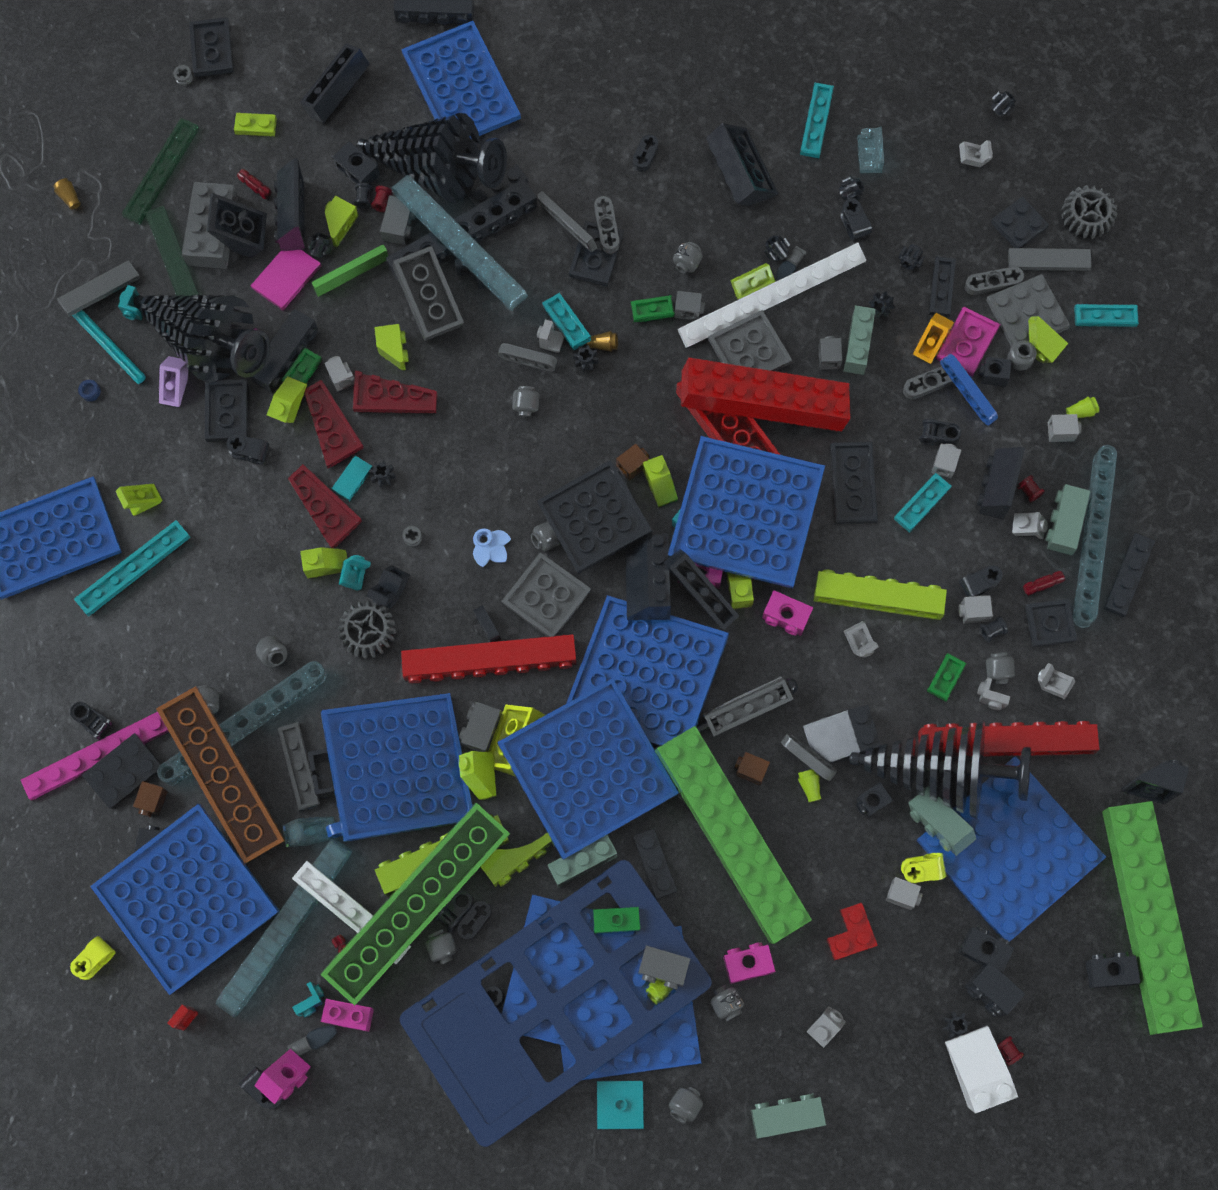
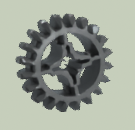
M1086 185L1083 189L1078 187L1075 191L1070 192L1062 206V218L1065 219L1064 225H1070L1069 232L1075 230L1076 236L1081 233L1083 238L1090 235L1092 239L1096 235L1101 237L1104 232L1107 233L1114 225L1117 217V205H1114L1115 198L1109 199L1110 192L1104 194L1103 188L1096 190L1095 185L1091 189ZM1075 207L1077 208V212L1080 214V216L1077 215ZM1099 207L1102 209L1104 217L1102 216V212L1099 210Z
M370 601L366 602V606H363L362 602H358L359 608L355 609L351 605V613L344 611V615L347 618H340L339 620L343 625L338 626V631L342 632L338 637L340 640H343L341 644L343 647H347L348 653L354 651L355 657L360 656L362 652L364 659L368 657V653L371 654L372 658H375L376 651H379L380 654L384 653L382 650L383 646L387 649L390 648L387 641H394V637L390 634L396 633V629L393 628L396 623L394 620H390L392 614L390 612L386 613L387 609L385 606L379 609L380 605L374 604L372 607ZM367 615L364 620L357 621L358 618ZM376 617L380 618L384 623L383 632L375 627ZM367 626H369L371 628V631H367V633H364L362 629H367ZM351 628L359 632L358 643L351 639ZM370 639H378L374 643L367 644Z

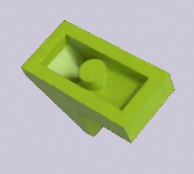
M154 484L122 486L116 490L123 508L130 509L133 516L162 502Z

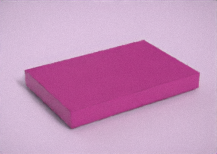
M302 250L280 251L251 284V288L278 308L284 310L321 268V263Z
M963 307L936 359L941 361L948 354H952L957 358L969 376L973 377L1001 324Z

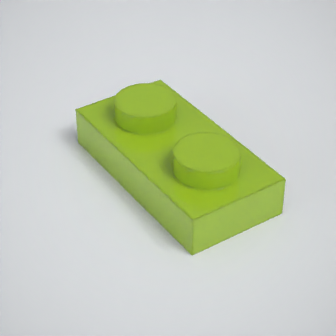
M236 113L234 132L237 135L275 136L276 115Z
M767 263L730 280L737 299H741L775 282L771 268Z

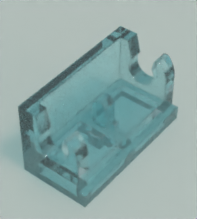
M882 127L862 129L861 135L857 137L860 173H882L884 165Z

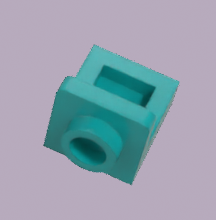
M127 285L126 290L121 293L118 307L125 318L142 320L143 315L138 308H135L136 306L133 303L134 298L139 293L135 287Z
M353 555L344 560L339 585L357 591L362 589L365 569L370 567L371 562L359 555Z
M307 983L312 996L292 1007L297 1016L303 1015L306 1018L316 1012L315 1008L324 1003L322 997L325 995L319 984Z

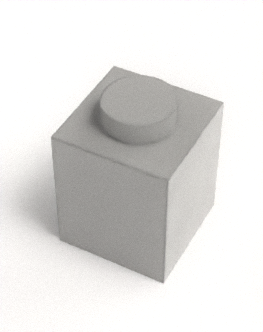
M1077 414L1052 415L1047 422L1049 442L1075 441L1081 433V422L1078 421Z
M941 444L931 473H937L939 476L951 479L955 472L961 449H957L952 444Z
M990 595L964 597L958 606L959 616L963 617V624L989 622L991 620L993 612Z
M895 877L891 882L886 901L912 910L915 905L919 906L923 895L919 892L921 886Z

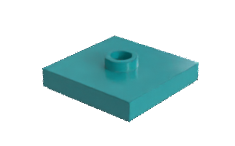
M597 1081V1129H644L643 1081Z

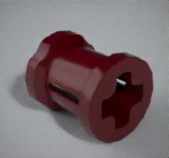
M377 186L375 189L376 197L371 203V207L378 212H385L389 196H393V191L386 186Z
M1032 475L1025 478L1017 486L1019 490L1022 489L1027 495L1030 503L1036 501L1045 493V490L1040 489L1034 482Z
M1011 1036L997 1044L999 1051L1007 1061V1066L1014 1064L1024 1056V1053L1020 1052L1012 1042L1013 1038Z

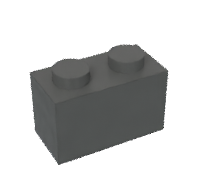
M389 196L380 229L382 241L406 245L407 239L411 238L412 220L415 221L417 216V208L414 207L413 200Z
M476 702L474 707H470L467 714L469 722L467 727L462 728L459 736L462 746L474 751L488 752L502 715L501 710Z
M646 946L638 974L642 975V980L651 983H655L656 980L665 982V987L677 990L678 986L683 987L690 958Z

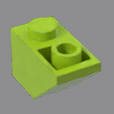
M399 324L375 327L376 345L379 354L399 369L406 370L405 362H409L407 350H403V343H406L405 331H401Z

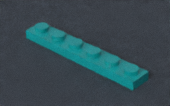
M175 520L79 594L74 600L89 617L191 537Z

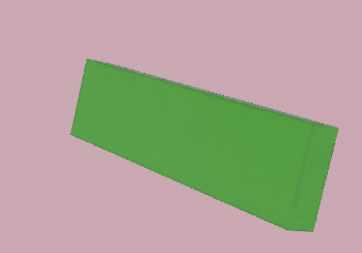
M381 245L312 281L317 296L319 297L385 262L388 257L385 246Z

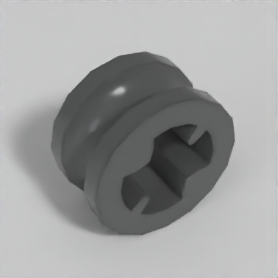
M180 65L174 69L173 74L179 85L186 86L192 82L193 75L188 66Z
M408 526L404 529L402 537L405 544L409 547L418 546L422 541V534L419 528ZM413 532L414 535L418 534V536H415L416 539L413 541L410 538L407 539V537H409V533Z

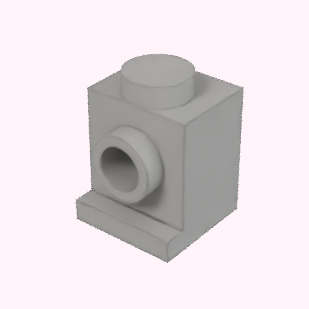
M334 356L324 363L337 392L354 384L355 379L347 362L342 363L339 356Z

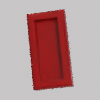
M182 1004L167 1024L174 1029L184 1031L198 1015V1012L194 1008Z

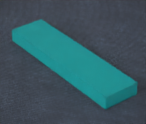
M814 83L800 155L820 158L834 86Z

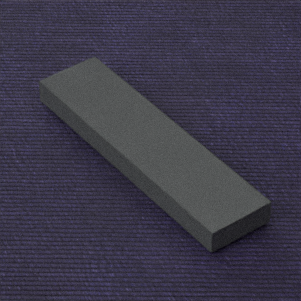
M543 191L537 195L541 206L590 252L597 249L593 238Z
M1009 248L1008 264L1009 267H1018L1021 270L1090 271L1092 268L1091 250Z
M128 260L57 298L68 317L137 281L140 279V276Z
M296 722L279 727L278 732L298 810L301 812L321 806L320 799L317 798L314 792L313 773L311 772L300 723Z

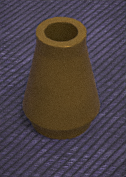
M64 178L54 184V192L71 210L81 205L71 181Z
M612 331L593 335L587 345L590 348L612 352L618 349L617 333H612Z

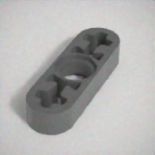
M601 196L594 203L601 248L606 253H614L619 249V236L613 204L610 198ZM601 204L606 206V214L604 215ZM604 221H610L613 225L611 228L605 229L601 224ZM607 235H611L613 246H609L607 243Z
M1009 267L973 274L966 280L965 291L970 295H980L1005 290L1022 283L1024 273L1018 267ZM1011 274H1014L1015 277H1018L1017 280H1014V278H1010ZM996 277L1000 283L992 285L989 282V278ZM974 282L975 284H978V287L975 288L974 285H971V283Z
M502 343L498 351V356L504 360L550 372L555 370L558 361L552 355Z
M941 366L907 380L903 387V394L906 398L914 400L954 383L949 376H945L946 372ZM933 377L937 380V384L930 386L926 383V379ZM910 385L913 388L918 387L916 393L913 390L909 391Z
M787 733L781 741L785 748L824 779L831 781L837 773V770L793 734Z

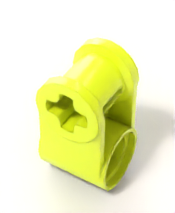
M930 853L924 856L907 858L901 864V870L905 879L911 883L941 880L946 877L942 853ZM915 867L914 873L910 874L911 868Z
M100 936L95 937L72 961L70 966L72 974L82 980L91 979L112 959L115 951ZM83 964L85 965V968H86V971H85V972H82L81 966H82Z

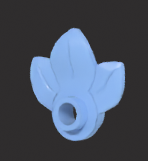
M480 529L476 531L473 536L475 545L473 556L477 564L484 567L489 560L496 563L506 562L507 552L504 545L511 540L510 536L502 530L491 532L488 529ZM482 537L488 538L485 543H482L480 539Z

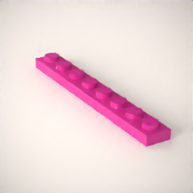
M156 712L21 779L22 785L28 798L32 801L82 776L83 773L132 734L136 733L146 744L169 731L159 713Z

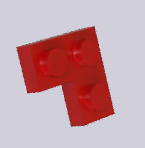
M862 903L840 910L848 932L827 938L834 961L878 946Z

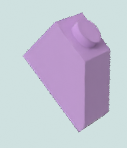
M169 356L160 365V404L176 407L181 405L188 381V364L180 358Z

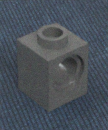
M677 291L674 318L699 319V315L704 314L705 302L701 301L702 294Z
M827 336L820 339L818 346L820 370L840 369L842 364L841 338Z

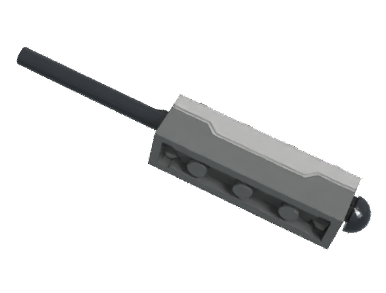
M779 677L704 712L705 721L697 724L696 728L699 733L710 728L713 736H716L793 700L790 691L794 694L798 689V684L792 678H787L786 683L782 677ZM652 745L654 750L658 748V746Z

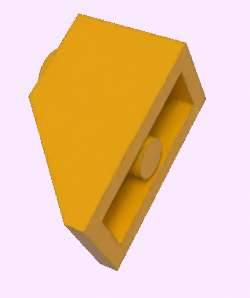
M936 313L931 318L913 355L931 364L947 338L954 322Z

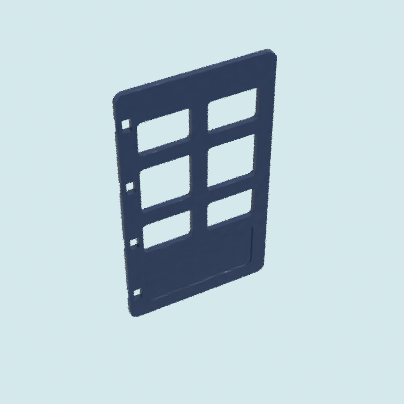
M621 860L435 989L425 998L405 1010L400 1016V1023L478 1144L488 1147L710 988L712 981L631 863ZM606 877H609L612 883L601 890L597 884ZM606 893L611 894L620 908L639 907L640 931H636L635 937L612 953L605 951L581 916V911ZM551 917L554 924L543 931L539 924ZM566 923L594 964L560 990L551 993L526 957L525 950L561 924ZM646 946L690 958L683 987L678 986L673 995L652 1010L644 1008L619 970L622 965L645 950ZM490 958H493L496 964L487 971H484L481 965ZM506 963L513 965L537 1001V1005L511 1024L506 1023L481 985V981ZM601 980H606L633 1019V1022L599 1048L590 1051L563 1012V1008ZM434 999L437 1006L426 1013L422 1006ZM545 1020H549L576 1059L575 1065L551 1082H546L519 1042L523 1035Z

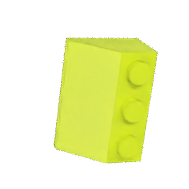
M505 705L488 752L493 753L494 770L515 776L497 742L542 718L545 714L531 707Z

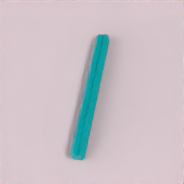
M83 310L72 315L137 384H141L146 379V376Z

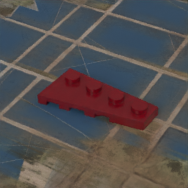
M355 370L353 411L436 413L437 391L415 385L401 384L399 381H390L376 375L370 376Z
M320 380L306 388L304 393L325 463L329 469L364 447L323 381Z
M303 464L288 478L330 548L334 549L362 522V519Z

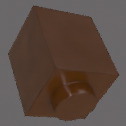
M635 444L616 458V466L630 481L643 471V462L649 460V454L644 448H639Z
M745 752L743 757H738L734 768L738 770L736 776L760 786L770 762Z
M142 781L133 807L139 810L138 814L149 818H151L152 814L159 816L168 791L163 787Z

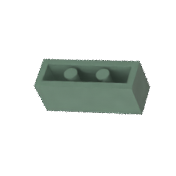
M855 305L843 372L864 375L876 309Z
M1065 484L1061 491L1058 490L1055 497V502L1058 503L1057 509L1053 510L1050 522H1053V526L1046 535V541L1049 542L1047 549L1068 555H1073L1077 550L1090 495L1089 490Z
M928 786L924 796L919 794L909 802L910 816L915 822H921L931 837L936 836L944 850L947 852L951 851L957 856L976 840L974 829L952 808L943 805V800L938 797L937 802L931 800L930 787Z
M605 835L565 859L559 858L548 864V869L558 888L617 858V852L608 835Z
M813 1093L800 1096L801 1101L792 1102L791 1098L778 1100V1105L769 1107V1102L755 1104L756 1109L751 1110L756 1138L826 1126L821 1098H815Z

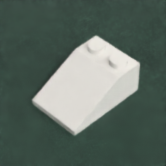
M988 1026L945 1042L967 1106L975 1114L1018 1097L1011 1075Z

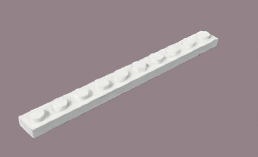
M856 243L677 330L687 348L761 310L764 311L865 262V256L859 243Z

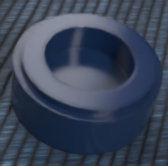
M85 380L79 385L78 392L85 401H94L100 396L101 389L94 380Z

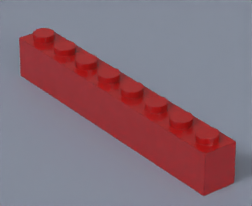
M573 634L401 651L403 678L409 683H420L422 679L441 681L443 677L462 679L465 677L464 675L483 677L486 676V673L505 675L508 671L515 670L517 673L529 672V669L538 668V671H547L551 667L557 666L560 669H568L572 665H576Z
M1066 721L1055 722V725H1046V722H1035L1033 725L1015 722L1011 723V726H1003L1002 723H991L989 726H985L984 756H1021L1023 747H1031V756L1095 754L1099 751L1097 724H1090V721H1079L1076 723L1077 725H1068ZM971 723L970 757L973 756L977 723ZM926 724L918 732L919 743L922 735L929 734V758H931L935 732L943 731V757H945L949 729L956 727V757H959L963 727H959V724H947L946 727H937V724Z

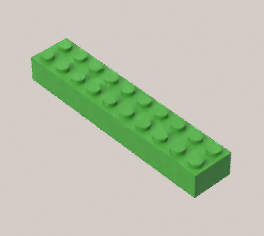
M696 726L655 749L656 754L769 943L774 944L810 922L812 920Z
M1153 802L1108 807L1102 814L1133 956L1136 955L1140 977L1139 986L1150 1035L1203 1027Z
M475 803L322 971L321 976L355 1006L510 833L479 804Z

